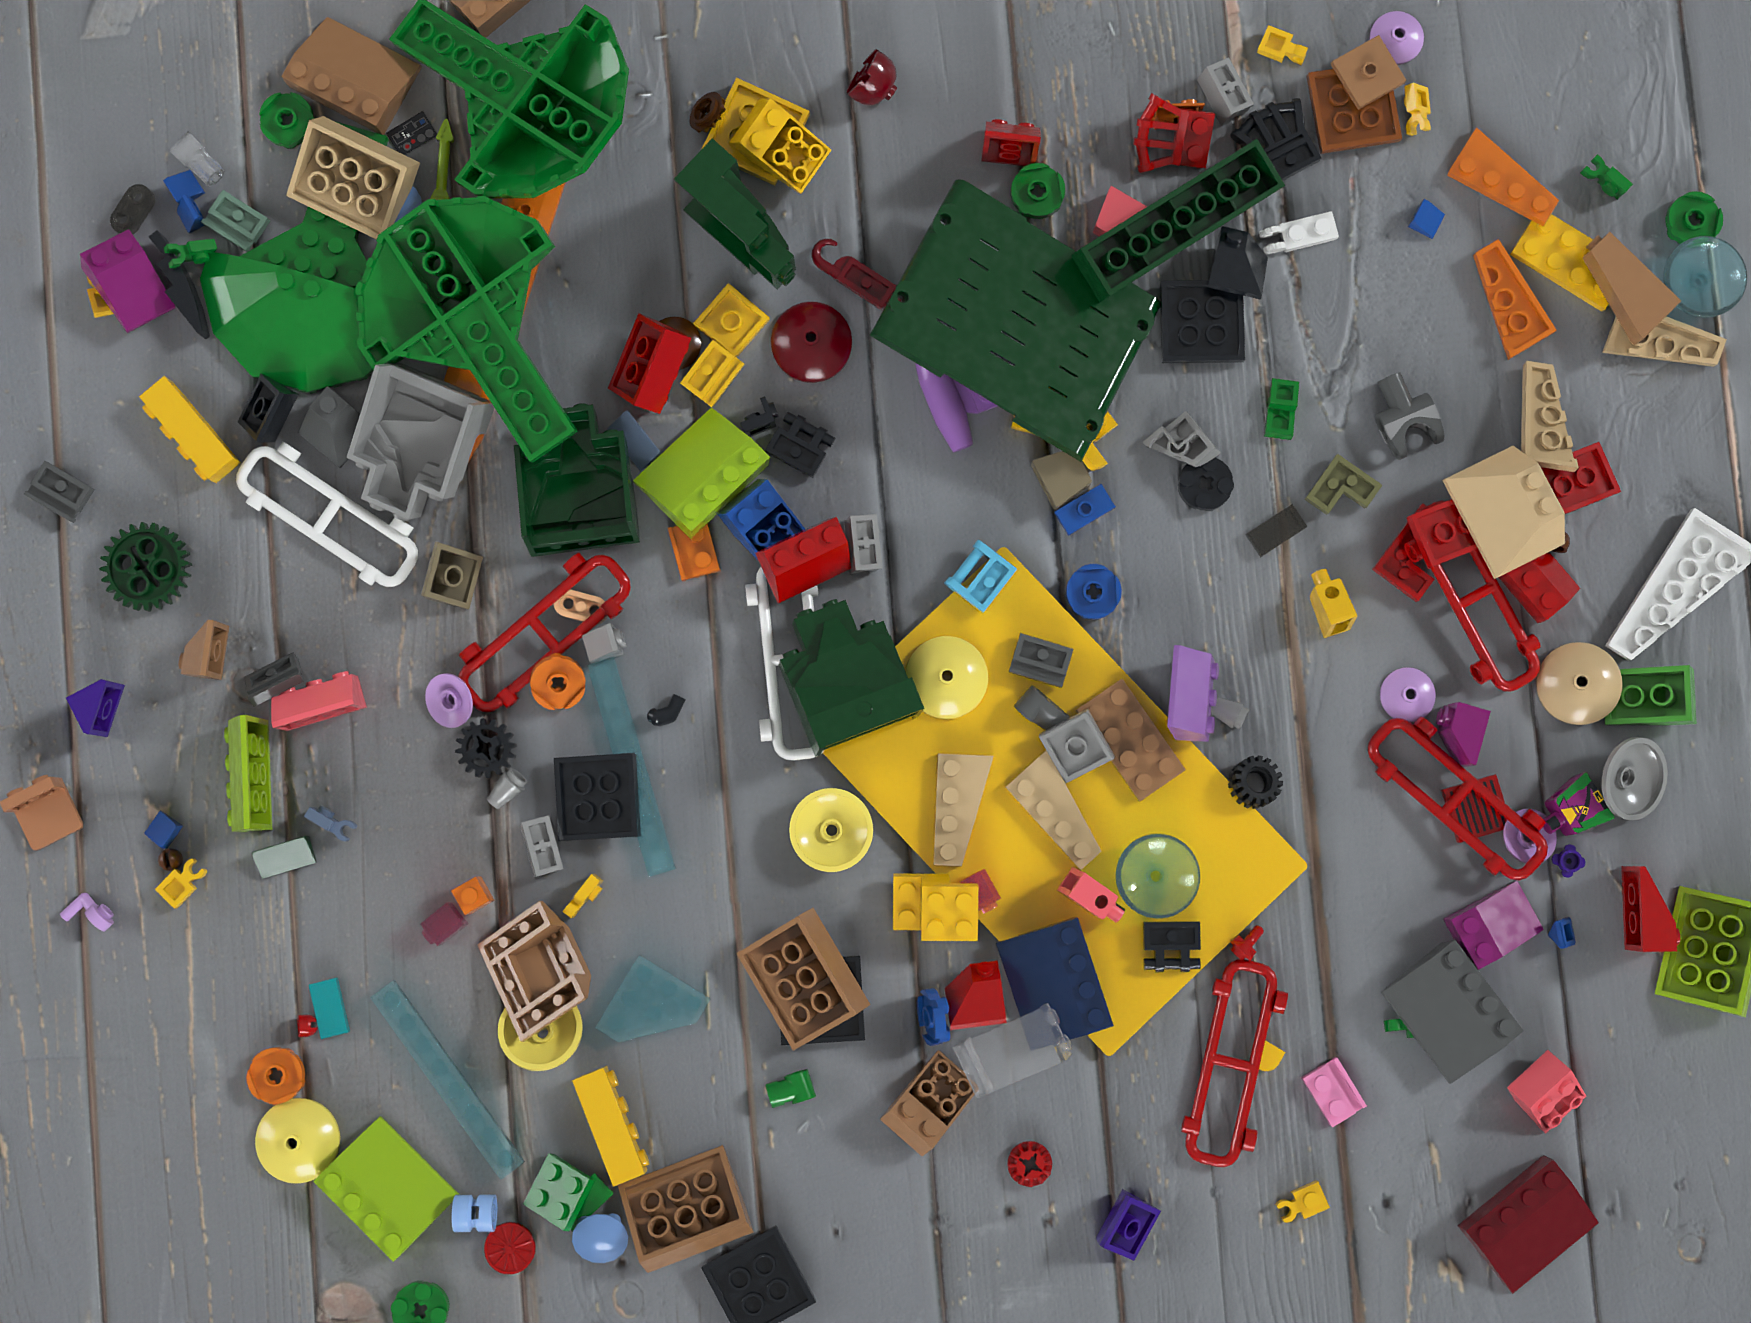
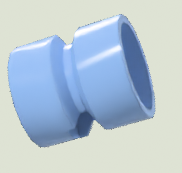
M480 1194L477 1199H474L472 1195H455L452 1204L453 1231L471 1232L473 1228H476L478 1232H494L498 1211L496 1195ZM476 1208H479V1219H475Z

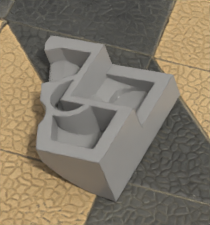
M1187 411L1182 413L1166 428L1161 426L1143 441L1146 447L1194 467L1209 462L1221 453Z

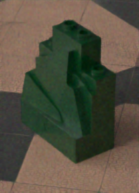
M712 138L674 178V181L693 197L692 201L683 211L754 275L758 272L777 290L782 284L787 286L796 275L794 273L796 270L794 255L788 251V244L767 214L766 209L741 182L737 160Z
M579 403L573 407L563 408L578 432L535 462H529L520 446L514 445L521 537L531 557L640 542L634 484L624 431L610 429L599 434L597 414L593 404Z
M833 599L822 604L823 608L813 612L812 609H806L797 613V618L793 620L792 626L802 651L799 652L798 649H794L782 655L783 659H780L778 664L815 757L819 756L823 750L912 717V719L918 718L925 709L912 677L908 679L884 621L876 623L875 620L868 621L860 625V630H858L846 600L838 602L837 599Z

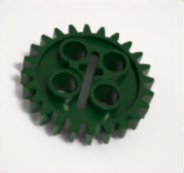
M141 522L138 529L135 525L130 524L129 533L120 529V539L111 537L114 543L113 547L104 546L105 550L109 552V556L100 557L101 560L107 562V566L99 568L100 571L107 573V576L103 577L101 581L111 583L106 591L115 593L113 597L115 601L123 600L122 606L129 608L133 604V609L140 611L143 606L145 611L151 612L154 605L157 609L161 610L163 607L162 601L170 605L173 604L171 595L181 597L180 592L177 590L179 586L183 588L188 587L182 580L183 578L191 577V574L185 572V568L192 566V563L184 561V558L188 557L190 552L181 550L186 543L181 540L176 541L179 535L174 532L169 534V528L165 526L159 530V525L152 522L149 528L147 523ZM153 541L155 544L154 551L146 554L147 544ZM134 546L136 547L139 557L135 555L132 550ZM131 557V566L124 570L122 566L124 559ZM140 558H141L143 561H146V562L149 563V564L147 565V569L149 570V572H150L151 574H149V573H147V572H145V571H142V570L145 569V565H144V563L140 560ZM168 564L170 567L169 573L165 577H161V567ZM153 577L158 580L159 587H156ZM145 579L146 588L139 593L137 585L141 580Z

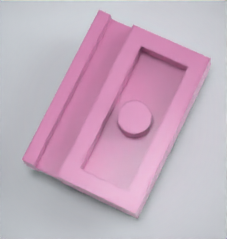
M1337 1057L1332 1058L1326 1064H1322L1301 1077L1331 1127L1351 1117L1360 1109L1367 1107Z

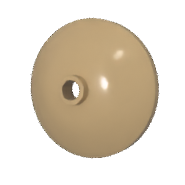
M1569 643L1556 648L1543 660L1536 677V691L1542 706L1554 718L1572 725H1587L1603 719L1615 708L1622 693V676L1617 663L1605 650L1589 643ZM1577 678H1585L1586 686L1580 687L1576 682Z

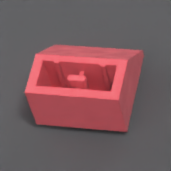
M1549 1050L1507 1087L1518 1105L1545 1134L1550 1129L1557 1127L1561 1123L1562 1118L1572 1109L1579 1107L1586 1097L1572 1070Z

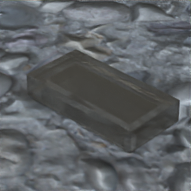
M1292 504L1248 532L1246 537L1261 558L1307 528V525Z

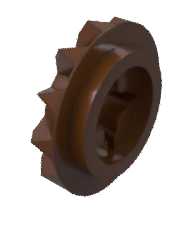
M710 92L702 96L692 108L689 119L690 126L698 133L702 131L707 133L710 127L715 128L716 122L722 120L720 116L726 110L724 107L725 99L717 92Z

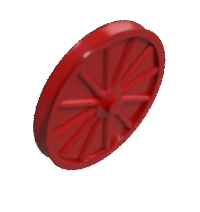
M506 1222L496 1226L495 1231L490 1232L484 1245L487 1262L494 1270L502 1274H516L523 1271L532 1262L536 1250L532 1233L525 1226L515 1222Z

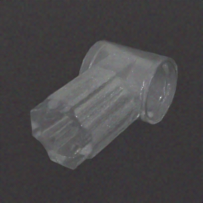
M187 132L169 151L186 168L189 167L208 187L216 184L222 178L225 170L205 151L206 149L190 132Z

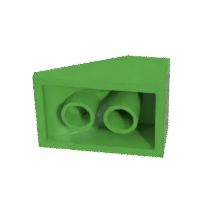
M1690 665L1620 669L1622 693L1615 708L1605 717V725L1697 724L1694 669Z

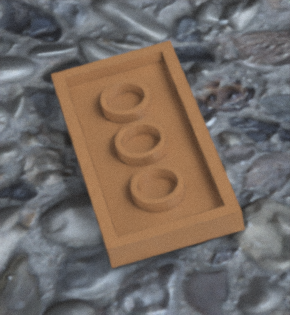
M1120 679L1076 710L1077 713H1080L1088 708L1115 755L1111 762L1139 802L1186 770L1123 679Z

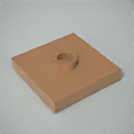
M1379 35L1331 62L1332 68L1358 110L1402 86L1407 81Z

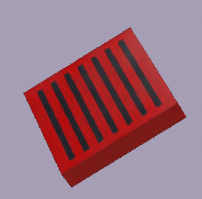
M1496 774L1478 779L1505 803ZM1462 784L1441 790L1445 803ZM1473 790L1450 814L1477 838L1504 830L1507 821L1504 816ZM1455 834L1457 843L1464 842L1459 836Z

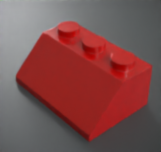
M638 313L608 389L634 406L660 414L667 402L672 384L678 376L679 367L684 355L688 352L689 343L692 338L677 329Z
M837 517L826 519L755 553L778 603L851 569L848 541Z
M1550 552L1498 577L1537 624L1552 617L1581 589Z

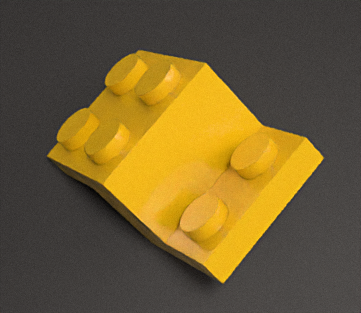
M893 873V930H921V941H978V883H950L949 874Z

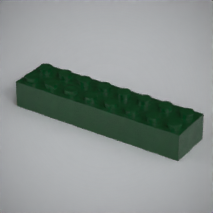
M1256 139L1080 248L1071 256L1099 302H1102L1280 190L1285 184L1260 142Z

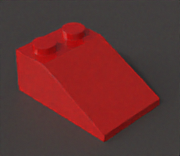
M995 119L991 122L986 121L981 161L1016 166H1027L1036 163L1041 140L1040 128L1025 122L1012 125L1000 119Z
M1621 866L1625 950L1677 952V945L1680 944L1679 929L1676 928V922L1645 866Z

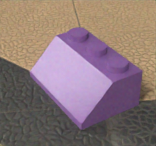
M1174 645L1167 727L1175 740L1209 742V733H1214L1215 718L1211 717V706H1216L1217 691L1213 690V680L1218 679L1219 664L1215 663L1212 654L1181 645Z

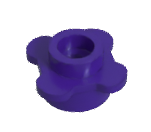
M1571 844L1565 845L1562 852L1552 856V863L1558 865L1562 876L1566 878L1572 877L1573 872L1583 868L1586 863L1585 859L1576 851V847ZM1568 858L1571 860L1569 864L1566 862Z

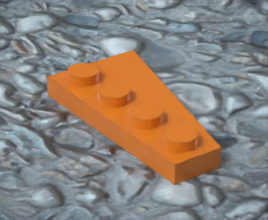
M1477 127L1447 175L1543 227L1559 202L1551 192Z

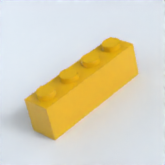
M163 376L139 396L145 404L142 406L143 410L150 418H157L162 425L159 429L168 439L174 438L179 444L176 449L186 460L192 459L197 465L194 468L195 472L204 481L209 479L217 483L241 463L175 383L166 376Z
M606 1065L572 1080L613 1187L647 1172L646 1166L650 1164L645 1150H640L636 1139L639 1138V1134L634 1122L629 1123L626 1116L629 1108L624 1096L619 1097L616 1086L619 1083L614 1070L609 1071Z

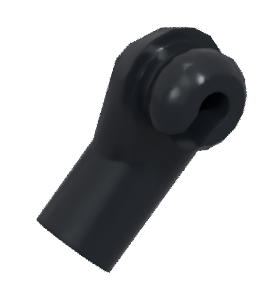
M673 694L667 707L649 710L647 714L648 721L654 726L673 723L676 721L686 699Z

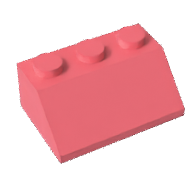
M348 671L332 675L333 680L322 682V679L305 683V688L296 690L295 687H292L278 696L272 697V727L289 731L367 708L358 676L349 675Z

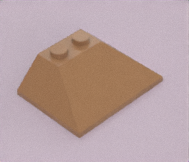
M538 901L477 944L521 1042L526 1041L588 998L591 973L570 928L543 901Z

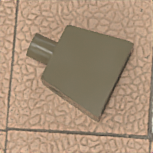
M1063 451L1035 459L1031 463V468L1054 511L1061 508L1092 483L1091 477L1088 474L1092 470L1083 461L1080 462Z

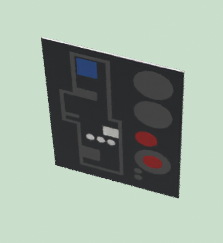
M423 111L386 132L397 152L403 155L408 154L437 136Z

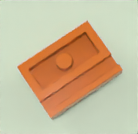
M708 523L691 539L678 526L668 527L682 581L721 571Z

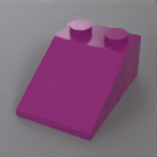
M129 229L80 253L82 270L127 333L175 309V304L165 293L166 289L145 251Z
M1517 880L1443 918L1453 939L1457 941L1478 970L1502 958L1544 930Z

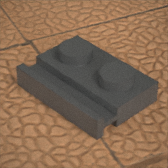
M44 460L30 483L29 490L25 491L24 495L74 523L76 516L79 512L81 513L95 489Z
M1020 633L1009 673L1062 688L1073 649Z
M294 652L244 677L246 690L249 694L248 700L253 707L304 682L301 677L300 662Z

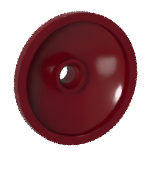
M803 302L790 307L778 318L772 330L771 349L776 363L788 376L801 382L817 383L832 378L844 368L852 350V334L845 318L833 307L820 302ZM814 334L816 339L813 342H809L806 340V336Z

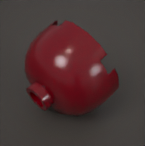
M875 49L863 62L864 66L861 71L856 72L846 92L853 100L871 106L879 104L884 98L890 100L897 90V87L894 85L897 77L896 67L891 59Z

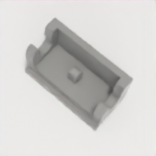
M1229 57L1207 66L1197 79L1221 126L1228 124L1235 116L1238 118L1242 117L1254 105Z
M877 514L849 516L844 520L851 562L850 575L865 571L872 573L882 569Z
M549 815L522 822L520 827L534 878L562 870L563 865Z

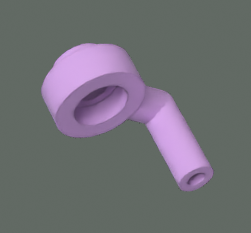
M81 893L60 913V916L65 921H69L84 907L87 919L96 928L104 932L114 923L112 919L114 916L113 912L104 904L97 905L88 893Z

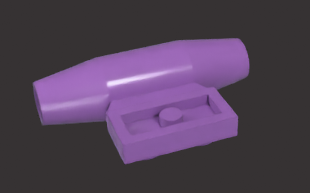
M915 363L919 384L931 414L953 453L972 446L973 440L967 413L979 414L995 408L997 405L949 376L943 374L940 378Z

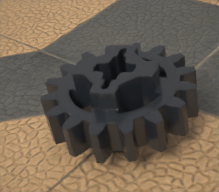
M481 718L479 726L471 721L470 731L463 728L461 730L465 735L464 739H456V742L462 744L461 748L455 750V753L462 754L463 756L458 763H467L465 771L470 773L475 769V777L478 778L482 776L483 772H485L486 778H492L493 771L497 775H502V766L506 768L511 767L507 761L508 758H516L515 754L510 753L512 748L517 747V744L509 741L514 734L511 732L505 734L507 726L502 724L497 727V720L492 719L488 725L486 719ZM483 730H492L498 736L489 738ZM473 737L474 743L472 749L468 750L470 740ZM483 741L492 745L488 749L489 755L480 751L484 748ZM504 746L503 755L501 759H499V750L501 747ZM484 759L489 767H481L475 764L474 761Z

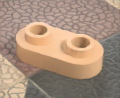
M569 590L554 603V608L563 617L583 622L591 615V609L594 606L600 608L605 601L597 596ZM568 599L574 602L573 607L570 609H566L564 606L565 601ZM606 616V617H605L601 622H599L598 624L603 623V622L607 619L608 616Z

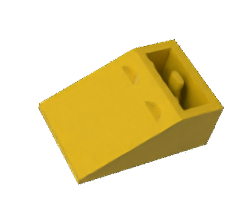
M771 98L758 100L729 142L751 162L799 194L803 192L831 152V149Z

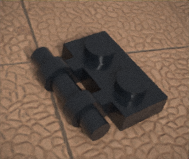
M787 412L783 421L791 425V428L787 432L778 427L765 452L814 478L826 457V453L818 449L819 445L823 443L831 447L836 438L828 434V430L821 426L817 428L806 422V418L803 416H795ZM800 431L813 437L810 444L796 437Z
M1200 921L1143 922V950L1155 951L1154 958L1143 959L1144 970L1164 972V970L1180 969V972H1189L1190 969H1200V958H1190V950H1201ZM1164 950H1180V957L1164 958Z

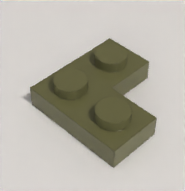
M1336 454L1305 500L1326 515L1330 513L1342 494L1365 509L1380 490L1382 484L1339 454Z

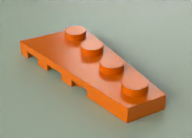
M1499 239L1473 255L1508 360L1557 331Z

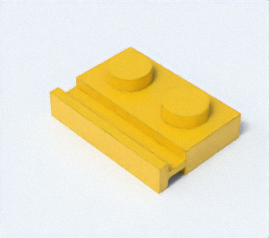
M712 340L680 384L713 408L745 364L716 341Z

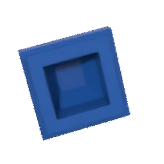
M1570 917L1555 921L1548 933V936L1560 949L1570 947L1576 943Z

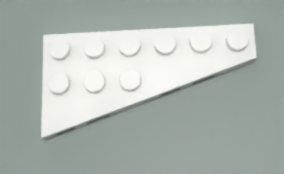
M1696 508L1691 509L1605 647L1627 661L1634 659L1663 633L1675 626L1683 617L1722 588L1725 583L1742 572L1751 563V543Z

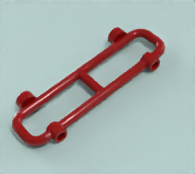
M1440 500L1426 506L1425 508L1421 509L1420 511H1423L1425 509H1428L1430 507H1433L1446 501ZM1415 538L1405 543V552L1411 561L1416 563L1424 559ZM1479 549L1469 553L1486 584L1459 598L1443 566L1439 564L1432 567L1433 574L1480 659L1470 665V672L1475 681L1479 684H1484L1491 680L1498 689L1511 692L1518 690L1535 679L1540 671V661L1535 652L1541 647L1540 642L1534 634L1526 635L1497 579L1493 578ZM1489 594H1492L1517 640L1516 645L1519 652L1526 657L1529 668L1525 673L1510 681H1506L1501 676L1465 609Z
M580 552L575 554L563 565V568L569 574L564 581L482 650L477 642H473L459 654V657L466 665L461 669L458 677L469 688L473 707L485 713L493 712L502 705L508 709L520 699L516 693L530 682L531 672L539 661L554 653L562 655L581 639L582 635L588 633L606 616L612 620L624 610L620 604L629 596L631 585L627 574L614 559L606 555H595L586 561ZM597 566H605L619 582V591L606 600L599 609L564 639L558 642L538 617ZM530 625L550 651L509 686L501 690L494 699L487 702L483 701L469 685V676Z
M1420 716L1414 724L1402 718H1394L1385 722L1368 743L1367 751L1369 758L1378 767L1375 773L1385 782H1388L1390 779L1394 780L1486 860L1482 865L1493 875L1496 876L1500 872L1509 879L1522 880L1533 874L1547 856V842L1539 832L1546 824L1545 820L1531 809H1528L1522 817L1431 740L1438 730L1424 717ZM1393 730H1403L1464 782L1442 807L1401 773L1393 763L1379 753L1380 744ZM1472 790L1535 843V854L1522 868L1514 869L1509 866L1501 856L1493 852L1450 815Z
M1237 959L1230 962L1225 967L1222 978H1215L1212 995H1216L1217 1000L1191 1117L1184 1116L1181 1132L1187 1133L1185 1147L1190 1157L1199 1163L1215 1167L1232 1165L1238 1159L1241 1150L1254 1151L1258 1132L1257 1130L1246 1128L1271 1013L1284 1014L1288 1000V992L1277 990V977L1269 966L1246 959L1243 961ZM1239 970L1257 973L1266 979V988L1249 1061L1216 1053L1228 999L1231 994L1233 976ZM1214 1064L1247 1072L1230 1150L1224 1156L1202 1152L1196 1145Z

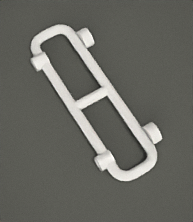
M283 441L277 450L268 446H260L253 449L247 455L236 474V483L239 490L248 497L246 500L248 505L258 511L264 507L359 570L361 573L358 577L371 586L374 582H377L385 587H395L408 577L418 559V549L415 543L408 538L414 527L395 517L390 524H387L298 465L296 461L302 453ZM267 457L331 499L314 527L248 484V474L260 458ZM340 506L406 549L407 557L395 575L387 576L377 568L323 534Z
M760 567L756 574V583L745 584L747 606L758 605L770 714V719L759 720L761 742L772 741L776 753L786 760L811 759L815 757L811 747L788 749L784 745L776 666H779L778 664L780 659H783V654H774L767 578L762 567ZM817 585L801 593L803 610L812 609L814 612L813 597H818Z

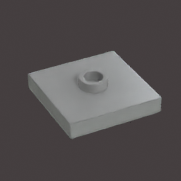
M1088 708L1039 734L1041 742L1065 783L1115 758Z

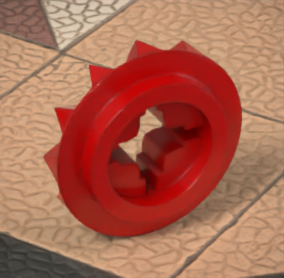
M1025 1141L1012 1149L1007 1165L1011 1177L1018 1184L1033 1187L1043 1184L1050 1176L1053 1163L1049 1151L1042 1144L1034 1141ZM1036 1153L1035 1164L1040 1170L1030 1169L1024 1175L1026 1166L1019 1159L1030 1160Z

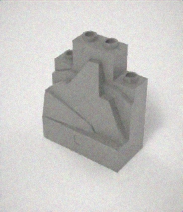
M402 363L376 364L347 454V458L355 461L357 467L370 470L361 499L369 502V506L379 511L388 510L394 513L393 516L395 518L409 521L410 519L421 517L427 496L437 501L455 497L459 482L463 480L475 440L480 434H486L494 410L491 401Z

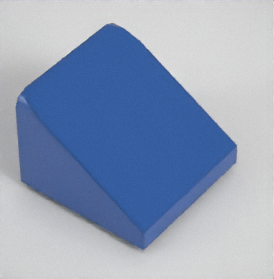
M191 170L163 180L178 204L181 197L185 194L193 200L205 194Z
M183 195L177 208V214L187 232L192 233L205 226L201 223L204 217L195 201L188 195Z
M1423 199L1408 227L1433 239L1445 214L1431 202Z
M160 810L144 834L162 849H168L183 828V825Z

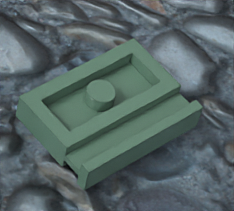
M222 190L209 209L208 215L205 219H202L201 223L248 252L252 245L260 238L270 220L225 190Z

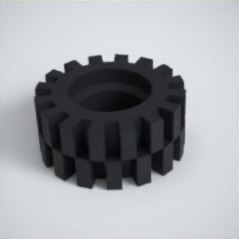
M1258 755L1255 758L1250 756L1233 767V772L1228 777V779L1232 780L1228 783V788L1234 789L1230 794L1232 797L1235 795L1239 797L1236 800L1238 804L1244 802V807L1249 808L1253 806V809H1258L1271 803L1277 798L1276 796L1280 795L1282 790L1279 788L1283 786V781H1279V778L1282 777V773L1275 772L1278 766L1276 763L1271 766V759L1269 758L1262 760L1263 756ZM1249 773H1258L1262 777L1264 789L1261 792H1254L1249 788L1246 781Z

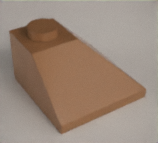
M207 620L186 644L184 653H181L179 657L181 674L222 680L229 633L228 625L214 620Z

